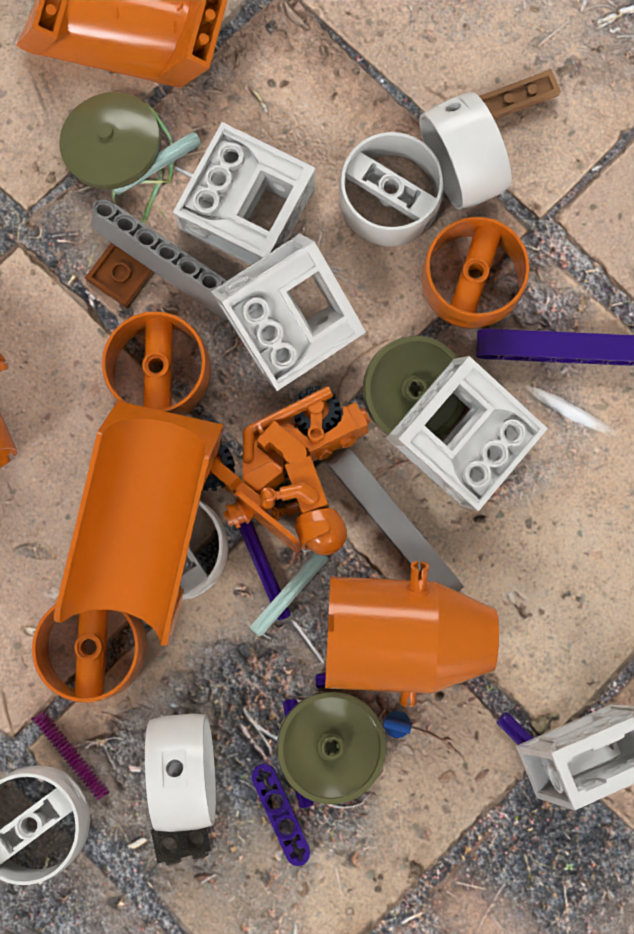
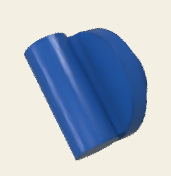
M395 710L386 715L383 727L389 736L402 738L407 733L410 734L412 723L407 714Z

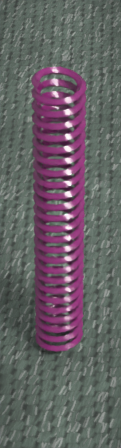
M42 711L35 717H31V720L37 723L36 727H39V730L45 733L44 737H47V740L53 743V747L56 746L55 750L61 753V757H64L63 760H67L66 763H70L69 767L75 770L74 773H78L77 777L83 780L82 783H86L85 787L91 790V794L94 793L93 797L97 796L96 800H100L110 792L107 791L108 787L104 788L105 784L100 785L102 781H98L99 777L95 778L97 774H93L94 771H90L91 767L87 768L88 764H85L86 761H82L83 757L77 754L78 751H74L75 747L69 744L70 741H66L67 737H64L61 731L55 733L59 727H56L54 730L52 729L56 724L49 727L53 721L47 723L51 717L44 720L48 714L41 717L45 711Z

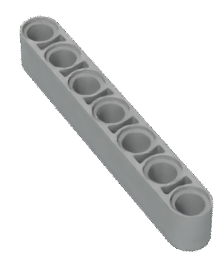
M101 199L93 204L91 227L95 232L219 317L227 319L211 291L225 283L226 279L113 202Z
M349 447L341 450L327 462L328 467L410 566L412 562L418 561V569L420 571L421 561L426 562L429 565L427 581H436L458 592L464 588L460 580Z

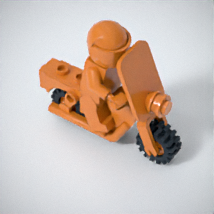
M315 386V390L312 391L310 387L306 388L305 394L301 391L298 394L299 399L295 398L294 403L248 425L244 429L243 481L235 474V461L231 452L225 444L223 446L220 442L218 453L203 486V490L208 491L211 488L213 491H217V487L221 486V488L226 489L237 498L235 500L236 503L225 505L227 510L223 514L229 526L235 524L238 529L241 527L240 524L244 522L250 523L253 517L294 552L299 553L302 547V549L311 550L318 555L325 556L334 554L342 548L347 538V528L335 509L329 508L313 461L326 459L332 455L333 451L341 447L347 448L353 445L357 439L369 433L368 423L371 421L364 408L360 410L356 402L343 407V417L341 420L340 402L336 398L335 393L331 392L329 386L322 389L319 386ZM285 465L291 485L280 487L279 491H275L274 489L286 479ZM282 498L285 501L296 498L297 500L285 504L286 507L274 506L277 499ZM302 513V515L296 518V525H294L298 539L277 522L282 519L283 515L293 516Z

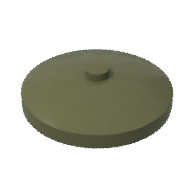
M120 92L102 93L83 101L69 114L60 134V153L66 167L81 183L96 189H118L136 182L151 169L160 151L161 131L152 110L139 98Z
M424 336L403 337L383 346L370 361L363 380L364 403L373 422L389 435L457 356L443 343ZM452 393L424 426L435 436L442 435L457 421L465 404Z
M321 692L303 699L286 715L278 733L277 758L285 779L299 794L321 804H342L361 796L374 784L385 761L386 740L378 717L363 701L341 692Z

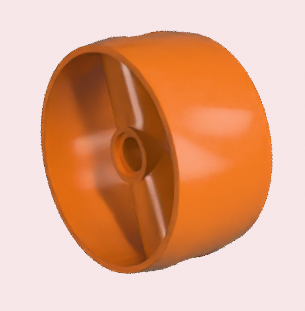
M487 217L460 219L445 227L428 247L421 272L424 296L434 313L450 325L463 329L489 327L507 317L522 298L529 279V259L523 242L507 225ZM462 237H473L452 301L449 304L434 287L430 275V260L446 243ZM500 246L511 258L517 272L518 284L515 298L498 310L488 313H475L497 247ZM472 269L477 270L481 277L477 279L472 278L468 271Z
M144 312L123 321L109 336L102 355L103 377L112 397L116 401L127 403L122 399L117 389L115 380L116 362L121 350L128 341L145 331V358L142 363L144 370L143 407L182 416L191 412L204 398L211 379L210 356L199 333L183 319L165 312ZM173 329H176L190 336L199 345L202 355V368L193 390L182 401L172 406ZM156 362L164 363V367L159 373L151 371L153 364Z
M56 604L53 605L38 623L32 642L34 666L44 684L55 694L79 703L100 702L116 696L127 689L139 675L146 658L147 639L140 618L121 612L128 620L133 631L135 640L134 659L123 681L113 690L104 693L109 610H89L79 613L78 639L74 646L77 655L74 690L59 678L53 669L49 657V638L55 624L54 612ZM89 639L96 643L97 648L94 654H89L85 650V644Z

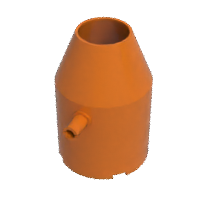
M418 561L411 563L410 580L330 576L325 688L401 692L400 704L407 707V701L410 698V707H413L417 703V693L432 694L495 671L499 650L497 610L436 581H427L429 565L421 561L420 571L418 569Z

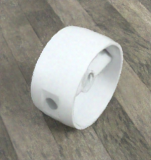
M469 92L455 96L433 106L420 115L419 124L423 143L437 157L443 174V192L456 209L463 210L474 207L510 188L512 182L511 167L502 136L489 109L476 93Z
M397 132L380 133L358 144L346 159L339 180L340 207L350 228L362 239L375 245L387 247L404 245L420 237L434 222L440 209L444 191L441 166L432 150L419 139ZM398 156L414 162L428 175L434 188L435 197L376 162L373 158ZM348 180L377 197L382 205L397 209L415 222L399 227H385L366 220L356 212L349 202L345 191ZM394 187L397 192L388 194L384 189Z
M201 500L199 507L209 514L216 526L219 536V554L214 569L207 576L189 547L180 584L181 588L184 589L183 600L194 598L207 591L220 577L228 557V538L224 525L218 515Z
M206 714L162 716L150 719L147 724L145 779L149 814L155 831L197 830L213 826L215 823V763L211 728Z
M39 765L22 767L0 778V790L10 779L18 777L39 778L57 787L0 830V880L7 883L31 885L55 877L78 856L88 836L90 808L86 795L80 785L71 776L59 769ZM73 811L75 817V838L72 848L63 862L49 868L31 869L20 866L9 859ZM28 817L36 820V830H32L27 826Z

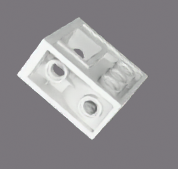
M222 122L177 203L173 215L179 230L252 265L287 242L316 188V169ZM265 189L286 199L270 232L248 221Z
M298 234L211 291L262 375L277 391L366 333L315 241L302 234ZM312 276L329 306L306 320L289 290Z
M470 356L451 361L386 439L460 506L479 511L548 428ZM453 393L470 411L442 442L424 425Z
M611 704L517 745V751L536 797L553 804L577 810L634 784V706Z

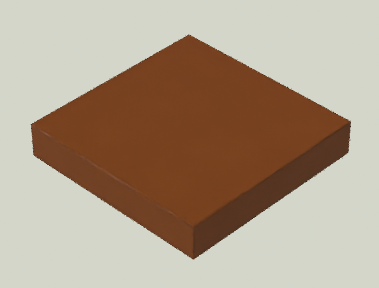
M110 243L86 275L85 280L128 309L155 272L113 243Z

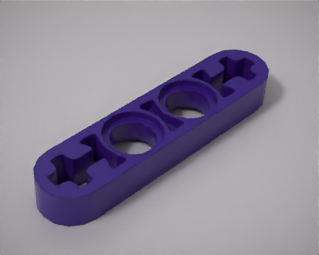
M260 763L252 772L251 778L287 860L294 866L304 865L310 858L309 843L275 768L269 763ZM259 770L270 771L271 775L268 781L271 786L276 783L278 788H272L263 794L262 790L266 789L267 786L264 780L257 779L260 774ZM271 794H279L283 798V804L280 808L274 809L269 806L267 800ZM284 819H290L294 823L295 828L290 834H284L279 829V823ZM297 834L300 835V838H296L297 846L299 849H305L301 859L297 855H291L294 851L292 842L285 843L286 840L293 839Z

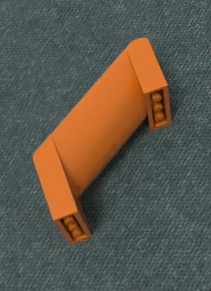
M35 0L16 46L31 54L180 88L210 68L228 0Z
M116 402L99 428L95 438L67 562L56 601L55 622L62 623L75 614L89 610L125 612L142 619L154 628L160 639V645L168 646L181 612L184 589L180 588L201 493L220 447L223 424L124 402Z

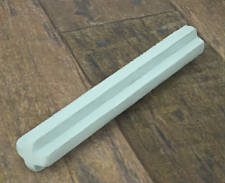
M191 132L161 150L151 169L142 178L128 186L113 189L114 192L120 195L200 146V138L195 132Z
M313 554L250 626L256 635L261 636L267 631L328 561V557L326 555Z

